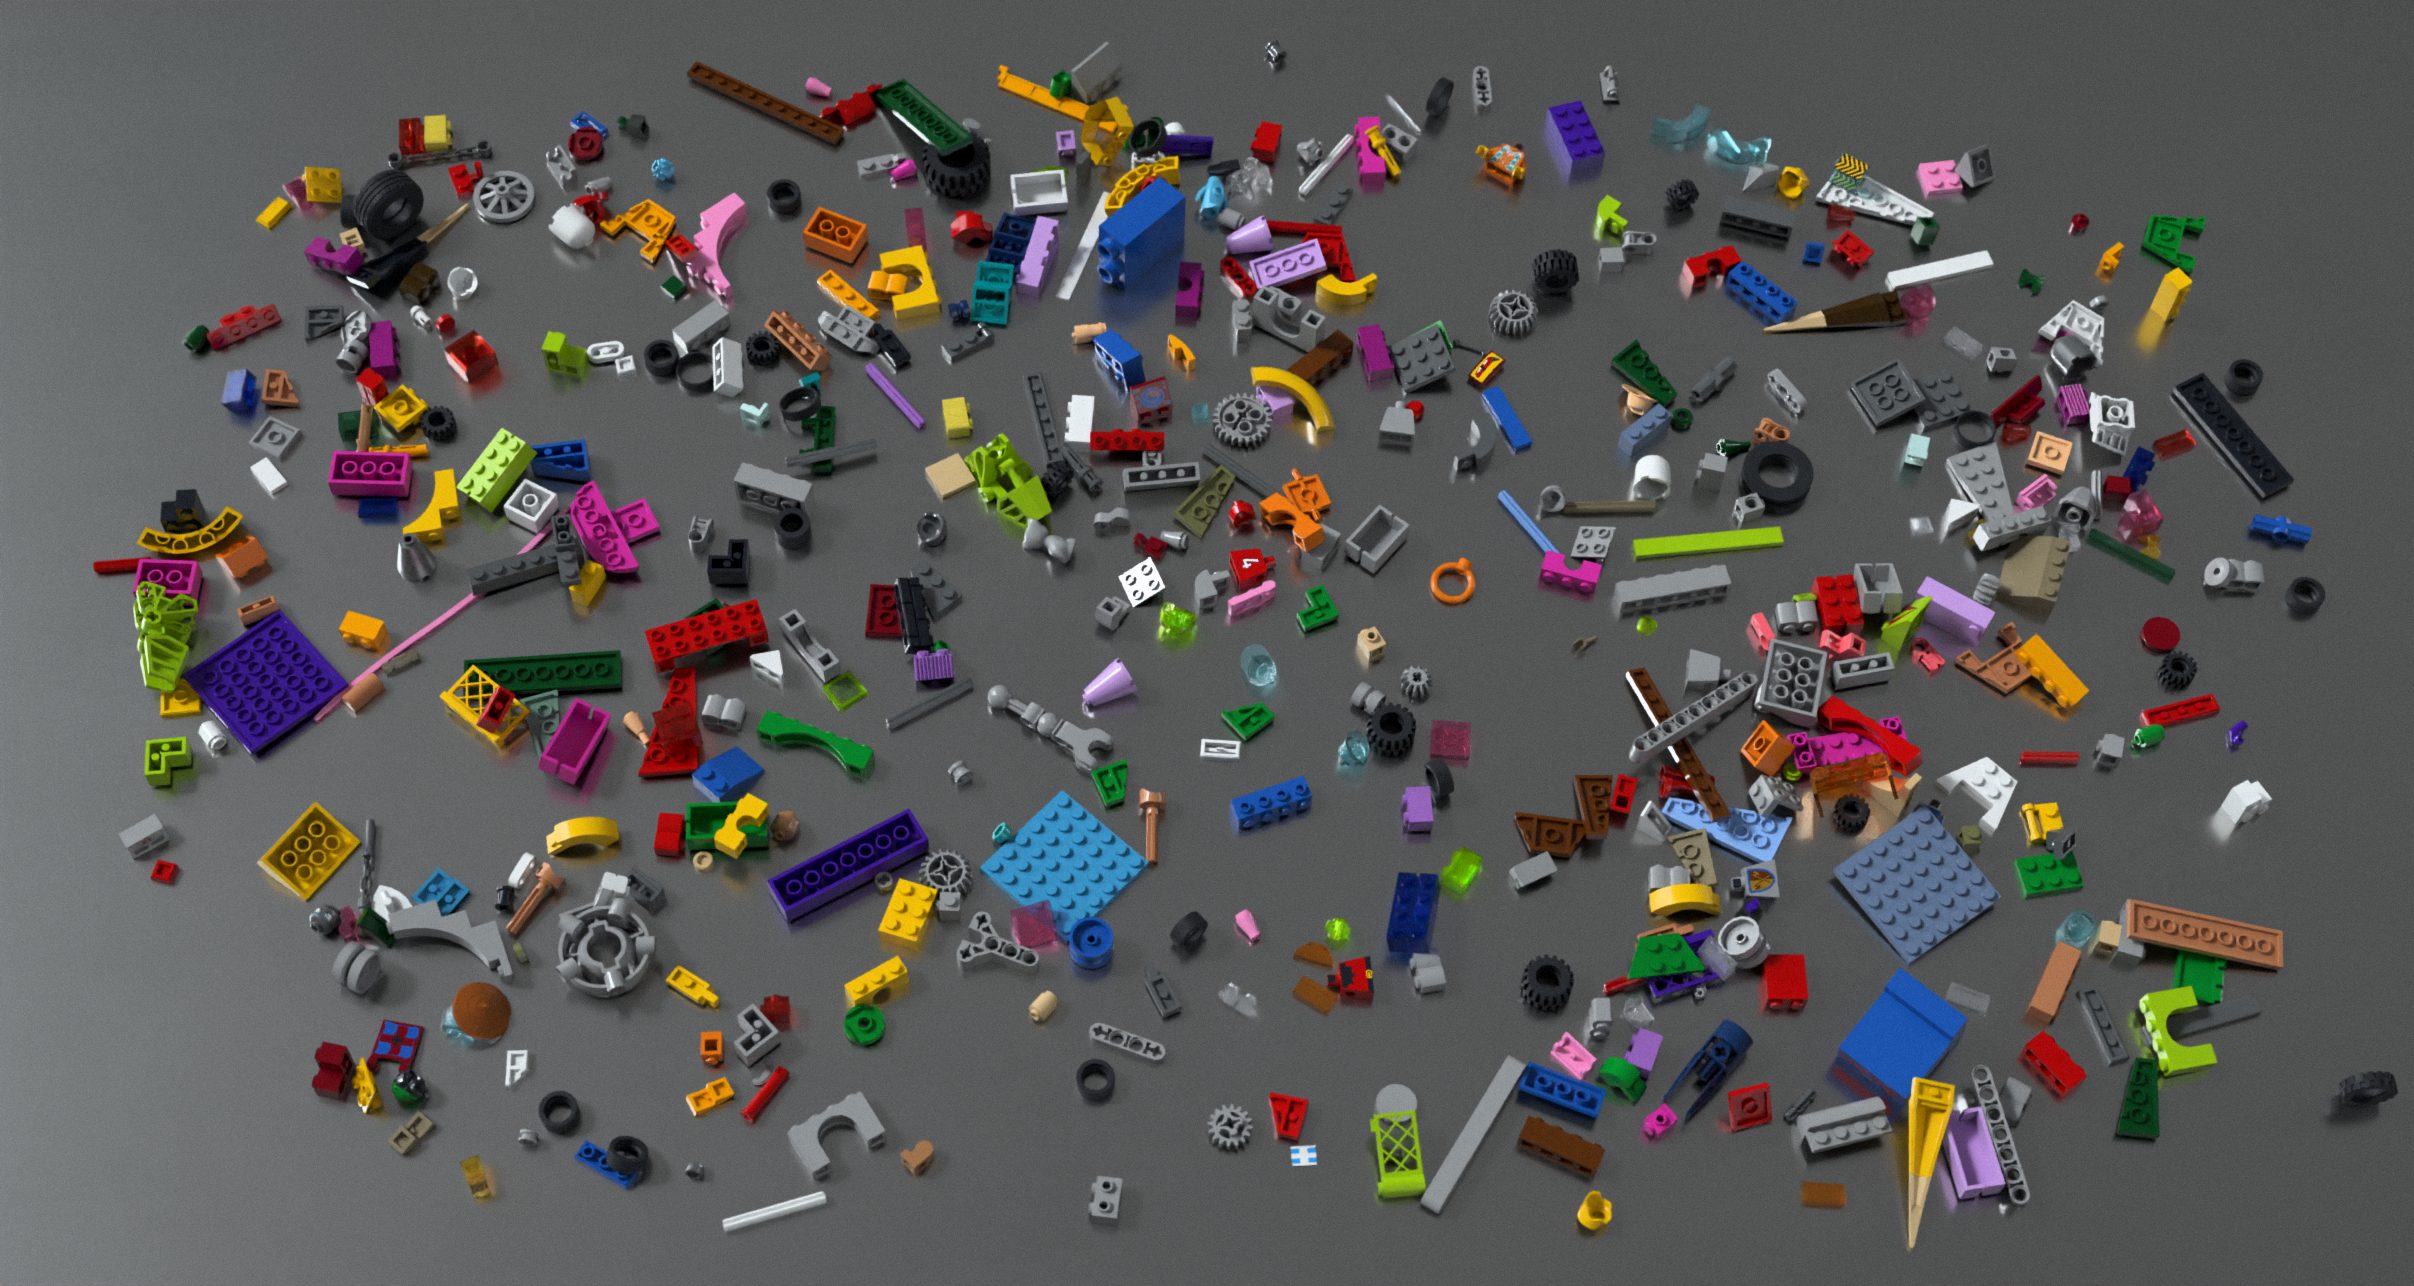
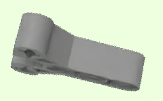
M982 911L974 915L968 927L969 936L982 942L974 944L962 940L957 950L959 968L970 970L975 965L994 961L1029 975L1039 970V956L1036 951L1000 938L991 924V916L987 912ZM990 946H996V947H997V949H995V950H990V949H988V948H989ZM1009 953L1016 954L1014 957L1007 956ZM1028 960L1034 961L1033 964H1027L1025 962Z

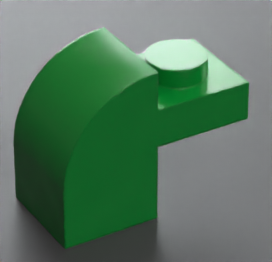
M1609 1057L1598 1070V1073L1609 1086L1620 1087L1630 1101L1636 1102L1647 1088L1646 1084L1639 1077L1641 1072L1622 1058Z

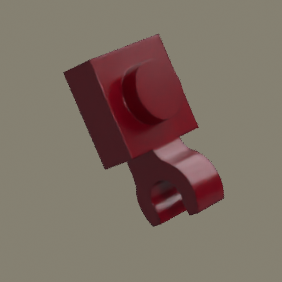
M1137 532L1134 537L1135 541L1133 544L1143 548L1142 554L1157 561H1160L1168 547V543L1153 536L1148 540L1143 534Z

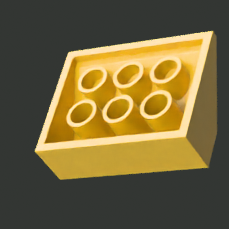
M315 801L257 864L270 876L306 901L361 841Z

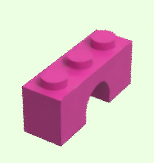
M1546 551L1540 579L1559 583L1565 587L1581 589L1584 592H1595L1601 564L1583 560L1582 566L1579 569L1570 570L1564 565V554Z

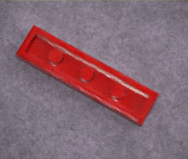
M2212 693L2142 711L2141 716L2146 726L2160 724L2162 727L2219 713L2220 708Z

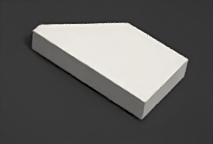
M529 1050L507 1052L506 1089H510L528 1073Z

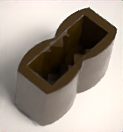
M417 262L409 275L401 282L398 288L400 295L420 304L428 298L429 291L439 283L438 272L427 265Z

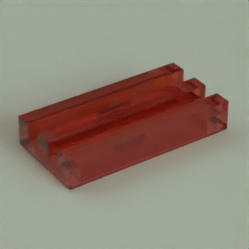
M2187 429L2154 441V446L2158 447L2157 450L2162 453V458L2192 448L2196 444ZM2186 436V438H2183V439H2180V440H2175V439H2178V438H2180V437ZM2172 440H2175V441H2173L2172 443L2166 444V445H2164V446L2162 445V444H2164V443H2167V442H2170V441H2172Z

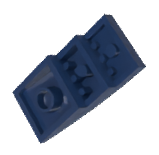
M1004 212L994 232V239L989 247L985 262L1014 265L1013 278H1016L1017 274L1020 273L1021 263L1025 258L1036 220Z

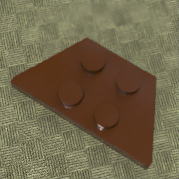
M1521 812L1515 813V820L1530 853L1542 854L1548 851L1551 856L1569 858L1586 834L1582 820Z

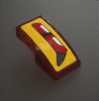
M1491 350L1474 367L1468 377L1484 387L1493 374L1496 375L1506 360Z

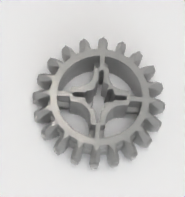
M1514 289L1512 292L1506 290L1504 294L1500 292L1498 297L1495 296L1490 304L1489 314L1491 322H1494V327H1499L1500 331L1506 330V334L1512 332L1513 335L1516 332L1522 334L1523 330L1528 332L1537 321V302H1533V297L1528 298V293L1523 295L1521 290L1518 293Z
M948 848L945 853L941 849L939 854L932 851V858L926 856V863L921 864V870L919 871V876H921L919 880L923 886L937 889L938 898L940 897V892H967V887L971 886L970 880L973 879V868L970 865V861L965 859L963 853L958 856L957 850L950 853ZM944 869L946 870V874H948V880L946 876H944Z

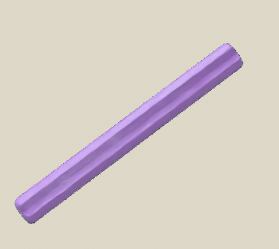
M874 363L866 365V372L918 428L925 426L926 420Z

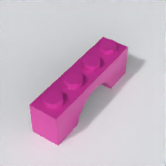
M1358 117V125H1355V135H1358V138H1356V148L1360 149V152H1358V163H1361L1359 175L1363 177L1364 184L1385 183L1386 170L1384 158L1375 155L1370 150L1372 142L1369 136L1364 133L1375 125L1379 126L1378 129L1381 132L1379 117Z

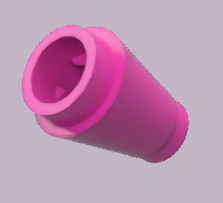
M911 159L904 161L890 173L894 181L915 176L918 170Z

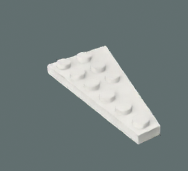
M1838 169L1815 198V201L1912 226H1914L1917 217H1933L1934 212L1864 174L1861 178L1865 181L1856 194L1832 184L1830 181Z

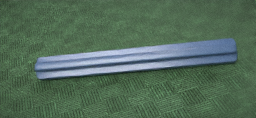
M1503 490L1500 492L1498 498L1545 552L1549 550L1560 553L1508 491Z

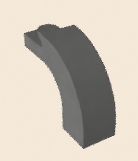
M1489 412L1472 419L1471 430L1476 436L1478 443L1467 450L1455 454L1453 466L1456 470L1467 468L1471 464L1478 469L1491 458L1495 448L1497 429Z

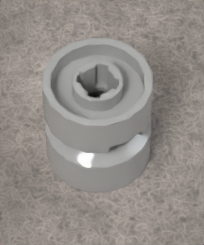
M348 339L342 349L343 351L340 352L335 362L343 371L355 374L359 370L362 361L368 355L369 349L358 340Z
M1363 681L1355 689L1350 702L1359 708L1364 707V711L1370 714L1374 712L1376 707L1380 708L1385 703L1387 696L1379 690L1373 691V687Z

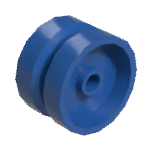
M1086 917L1077 921L1072 926L1069 933V949L1073 961L1086 969H1097L1106 965L1113 954V931L1108 923L1096 917Z

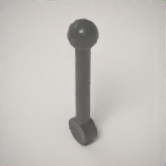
M1454 339L1453 341L1455 346L1460 345L1482 353L1484 357L1489 355L1488 349L1482 350L1460 342L1459 339Z

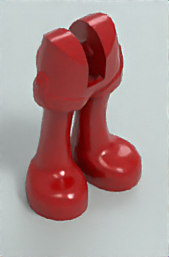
M1667 764L1661 766L1659 780L1662 782L1660 798H1668L1671 792L1675 790L1694 793L1688 782L1675 780H1686L1682 771L1676 770ZM1708 774L1713 784H1715V777Z

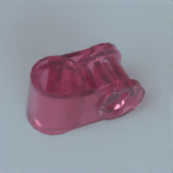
M296 176L295 180L282 185L287 196L300 209L307 210L313 206L314 202L307 201L306 185L299 176Z

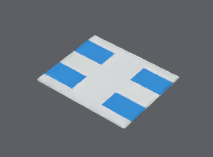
M1315 1145L1291 1147L1292 1166L1317 1165Z

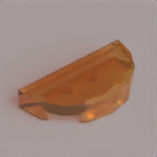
M1309 942L1298 947L1293 958L1332 969L1333 957L1327 950V947L1320 943Z

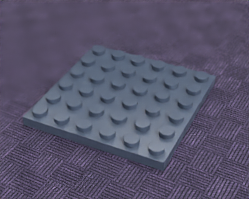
M1926 805L1862 848L1832 871L1908 965L2002 898Z

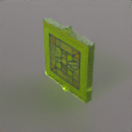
M849 670L821 688L829 698V702H832L840 712L868 694L860 684V680L856 679Z

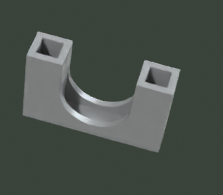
M1263 285L1254 296L1252 324L1307 352H1310L1324 341L1325 316L1310 309L1302 319L1301 324H1295L1285 318L1278 308L1279 293Z
M861 1091L849 1094L844 1101L830 1105L826 1111L821 1114L812 1115L808 1121L793 1126L787 1132L789 1141L813 1180L832 1170L831 1162L819 1144L820 1136L827 1127L837 1123L853 1126L868 1149L887 1139L884 1127Z

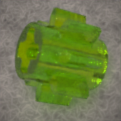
M1334 917L1333 921H1327L1325 931H1328L1327 936L1335 941H1342V938H1347L1351 927L1347 926L1348 921L1340 917Z

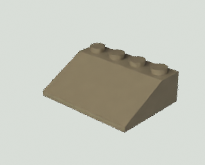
M2020 535L2018 540L2009 542L2000 576L2001 585L1996 598L2051 614L2057 600L2071 541L2054 536Z

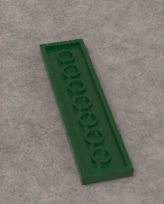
M904 78L874 92L875 98L943 157L973 143V137Z
M620 650L464 660V674L474 665L499 686L514 694L544 693L557 689L559 692L621 687ZM476 672L469 677V683L479 682V675ZM492 685L483 686V694L493 693ZM479 686L469 687V696L479 695ZM463 688L464 696H466V688Z

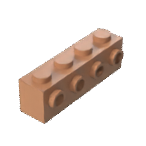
M773 311L764 324L810 370L823 371L833 357L827 352L828 349L824 345L819 344L816 341V337L808 333L801 323L796 322L793 319V315L788 311Z

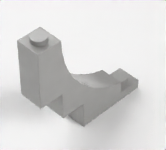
M436 900L388 914L389 922H386L389 934H394L395 940L412 936H433L451 940L475 953L489 969L497 967L500 978L504 977L506 984L514 982L510 963L495 920L471 928L466 910L441 917Z

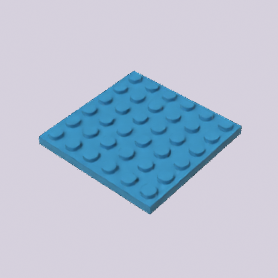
M1062 790L980 867V872L1067 945L1072 926L1083 918L1096 917L1149 866V862Z

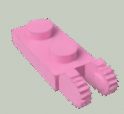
M1271 580L1262 583V586L1250 589L1248 592L1228 600V613L1230 616H1236L1275 597L1276 582Z

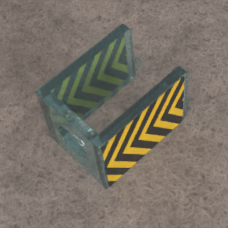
M1842 153L1833 166L1835 171L1830 177L1829 182L1856 195L1866 181L1870 165Z

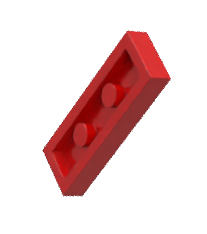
M681 234L665 241L667 248L683 263L691 262L699 255L697 249Z

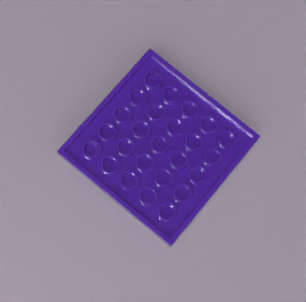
M280 609L182 675L189 686L251 755L258 752L349 687L345 679Z

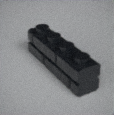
M918 577L898 578L893 588L905 654L929 651L933 645V636L929 635L930 619L926 618L925 614L927 603L923 601L922 597L924 587L920 584Z

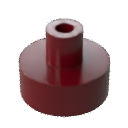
M2075 214L2070 222L2071 228L2077 232L2085 231L2089 225V219L2085 214Z

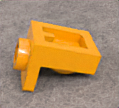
M2120 242L2104 252L2100 264L2112 274L2116 271L2119 265L2118 260L2122 257L2121 252L2124 246Z

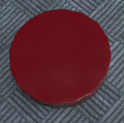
M581 127L574 134L572 133L568 139V149L577 160H591L601 152L603 147V139L600 133L592 127Z
M2154 617L2144 624L2141 630L2142 640L2144 639L2145 645L2151 650L2164 653L2168 650H2173L2180 640V631L2173 621L2163 617Z

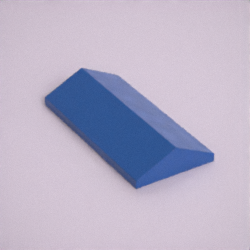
M1532 1062L1528 1063L1518 1088L1595 1118L1598 1116L1607 1091Z

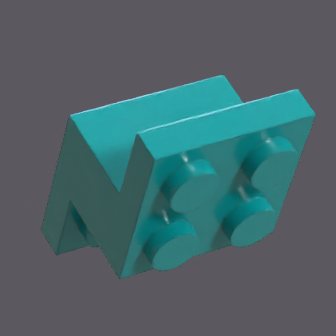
M985 261L977 262L976 281L973 284L970 320L1007 324L1008 306L1012 300L1014 265Z

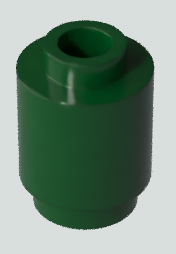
M195 325L184 337L183 345L192 352L199 350L208 340L206 336L209 333L208 328L204 325Z

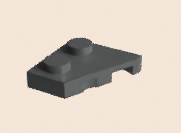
M343 305L305 307V341H311L342 326L344 321Z

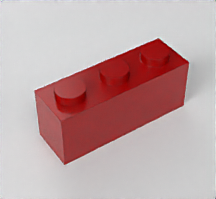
M2044 1030L2029 1041L2022 1050L2023 1055L2064 1097L2080 1086L2087 1077L2084 1069L2077 1065L2070 1058V1055L2056 1044L2054 1038L2051 1035H2047Z

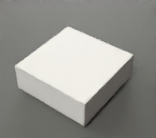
M633 355L614 359L619 377L637 373Z

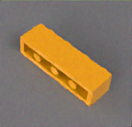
M2037 633L2014 653L2018 660L2030 670L2031 674L2044 685V688L2057 699L2059 705L2066 710L2089 692L2088 688Z

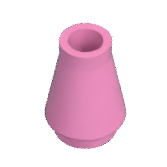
M809 77L805 86V90L809 94L829 98L832 92L831 87L816 77Z
M1249 909L1235 916L1237 925L1251 940L1261 935L1254 914Z

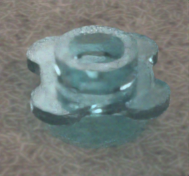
M1201 402L1191 405V418L1195 421L1198 419H1208V405Z

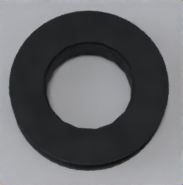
M1771 441L1759 444L1750 450L1745 457L1740 478L1745 493L1747 495L1757 493L1759 498L1764 501L1765 507L1770 509H1787L1798 505L1806 498L1813 481L1814 472L1809 458L1799 448L1785 442ZM1769 463L1782 464L1793 472L1795 482L1784 488L1773 487L1761 479L1759 468Z

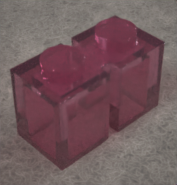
M922 207L904 209L909 248L922 245L923 249H927Z

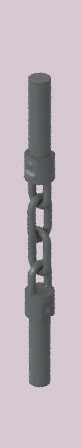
M368 819L366 825L365 846L363 847L362 854L364 874L360 881L362 898H359L358 901L359 917L365 907H369L370 904L368 892L371 889V877L369 874L374 857L375 820ZM365 859H370V864L368 862L365 863ZM364 880L368 881V889L363 888ZM358 927L357 937L365 938L366 935Z

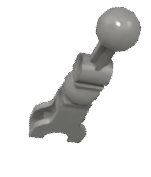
M996 685L989 690L988 701L993 708L1003 709L1007 707L1021 715L1020 721L1024 725L1033 728L1035 731L1038 730L1042 736L1052 737L1053 741L1074 753L1077 765L1092 773L1093 770L1098 769V762L1089 754L1090 751L1094 748L1110 750L1115 744L1114 739L1101 729L1091 728L1082 730L1063 719L1060 720L1054 713H1046V710L1036 703L1031 702L1029 706L1021 703L1012 697L1011 691L1004 685Z

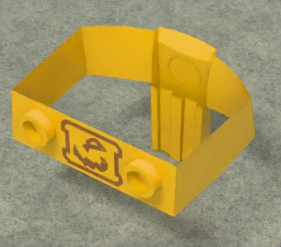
M1118 96L1099 101L1095 105L1091 104L1083 118L1081 143L1091 153V158L1097 166H1111L1134 128L1127 113L1129 109L1126 105H1122ZM1100 122H1117L1119 128L1103 154L1096 142Z

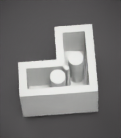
M2246 780L2231 789L2221 807L2236 825L2241 821L2244 823L2249 821L2256 813H2264L2269 808L2268 805L2272 798L2258 781L2251 784Z

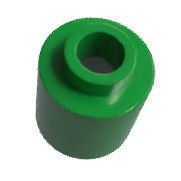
M2152 724L2137 729L2134 735L2135 742L2142 748L2160 743L2165 739V730L2160 724Z

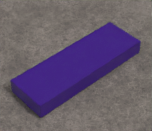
M1167 135L1166 142L1159 152L1211 155L1214 139L1213 137Z

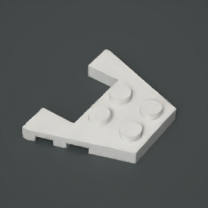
M2073 300L2044 325L2038 333L2051 341L2056 337L2059 329L2065 333L2077 336L2090 347V350L2097 358L2095 367L2099 369L2103 364L2101 354L2103 353L2104 318Z
M1988 757L1944 775L1935 781L1934 784L1947 795L1962 783L1990 806L1991 809L1981 818L1980 822L1993 833L1997 829L2017 784L2013 777Z

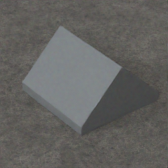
M1990 144L1965 152L1955 169V172L1971 187L1996 178Z

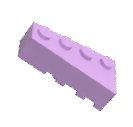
M1042 216L1037 217L1025 258L1021 263L1020 274H1017L1015 279L1017 293L1038 298L1059 244L1058 220Z

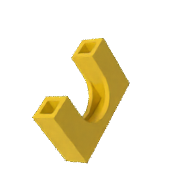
M922 245L879 254L882 271L888 274L913 275L923 282L913 292L892 296L893 309L897 321L939 312V305L942 304L940 294H936V280L931 278L933 276L932 267L927 265V262H929L927 251L923 252Z

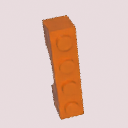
M1276 492L1259 503L1262 517L1271 525L1291 524L1295 526L1292 530L1295 544L1306 553L1324 542L1322 526L1319 523L1316 524L1309 515L1302 513L1296 505H1292L1286 497H1282Z

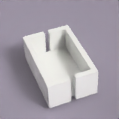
M1064 170L1010 175L1014 215L1022 216L1068 211Z

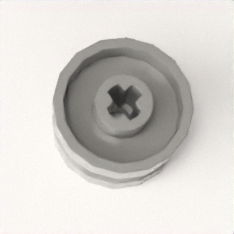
M1743 916L1733 918L1720 930L1718 936L1719 946L1735 966L1744 969L1756 967L1768 956L1770 940L1752 918Z
M352 941L337 956L333 965L331 979L336 984L348 986L349 990L362 994L376 979L382 957L380 953L372 949H365L363 945Z

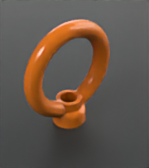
M1460 558L1458 563L1448 562L1437 567L1430 581L1431 589L1435 596L1441 601L1450 604L1462 603L1469 599L1476 587L1475 577L1471 571L1473 564L1465 558ZM1447 570H1456L1459 574L1467 577V590L1459 596L1444 594L1438 586L1440 575Z

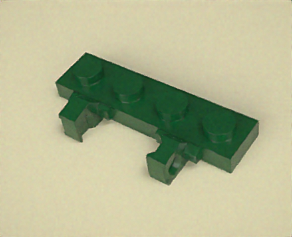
M821 406L815 416L801 421V429L812 430V432H815L814 446L807 450L799 448V454L833 447L834 406ZM832 459L813 462L812 472L831 473Z

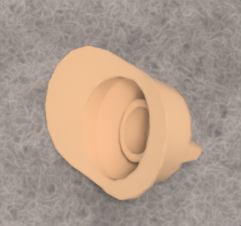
M1622 384V387L1628 391L1627 405L1632 412L1643 416L1651 409L1654 402H1658L1642 391Z

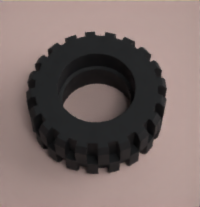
M974 132L969 133L973 137V143L944 157L927 143L923 150L924 176L927 183L935 191H940L943 195L950 194L951 197H956V195H961L962 197L968 193H975L976 189H981L983 183L985 184L988 181L991 172L990 152L988 145L984 143L980 136L977 137V134ZM957 157L970 161L968 165L961 168H951L943 164L946 160Z

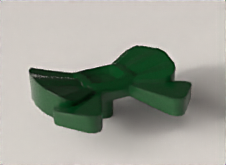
M2024 269L2020 274L2018 283L2020 287H2023L2026 283L2033 284L2031 293L2035 294L2043 286L2045 276H2035L2030 274L2027 269Z

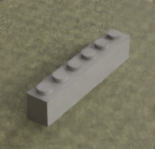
M1712 565L1708 568H1694L1690 571H1677L1667 575L1659 574L1650 578L1641 577L1632 581L1624 580L1616 583L1614 596L1619 612L1728 594L1732 583L1725 565Z

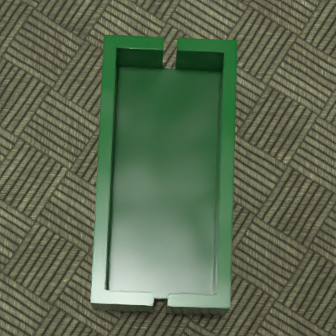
M739 801L686 804V842L688 850L717 849L714 836L719 829L723 828L728 815L734 813ZM769 814L759 828L746 824L739 829L740 832L746 834L748 843L746 847H769Z

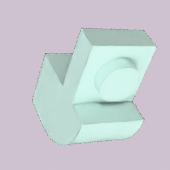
M1911 434L1905 462L1923 467L1928 455L1927 449L1930 438Z

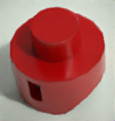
M1243 500L1235 501L1228 512L1233 527L1237 529L1243 523L1257 519L1252 504L1244 503Z

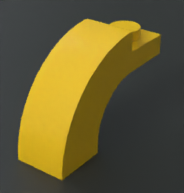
M1372 273L1357 282L1346 283L1330 274L1317 281L1316 293L1333 304L1356 305L1365 302L1366 294L1376 289L1378 278Z

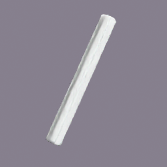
M1347 134L1299 187L1300 194L1305 196L1312 190L1354 143L1353 136Z
M821 1191L724 1219V1230L726 1232L825 1204V1193Z

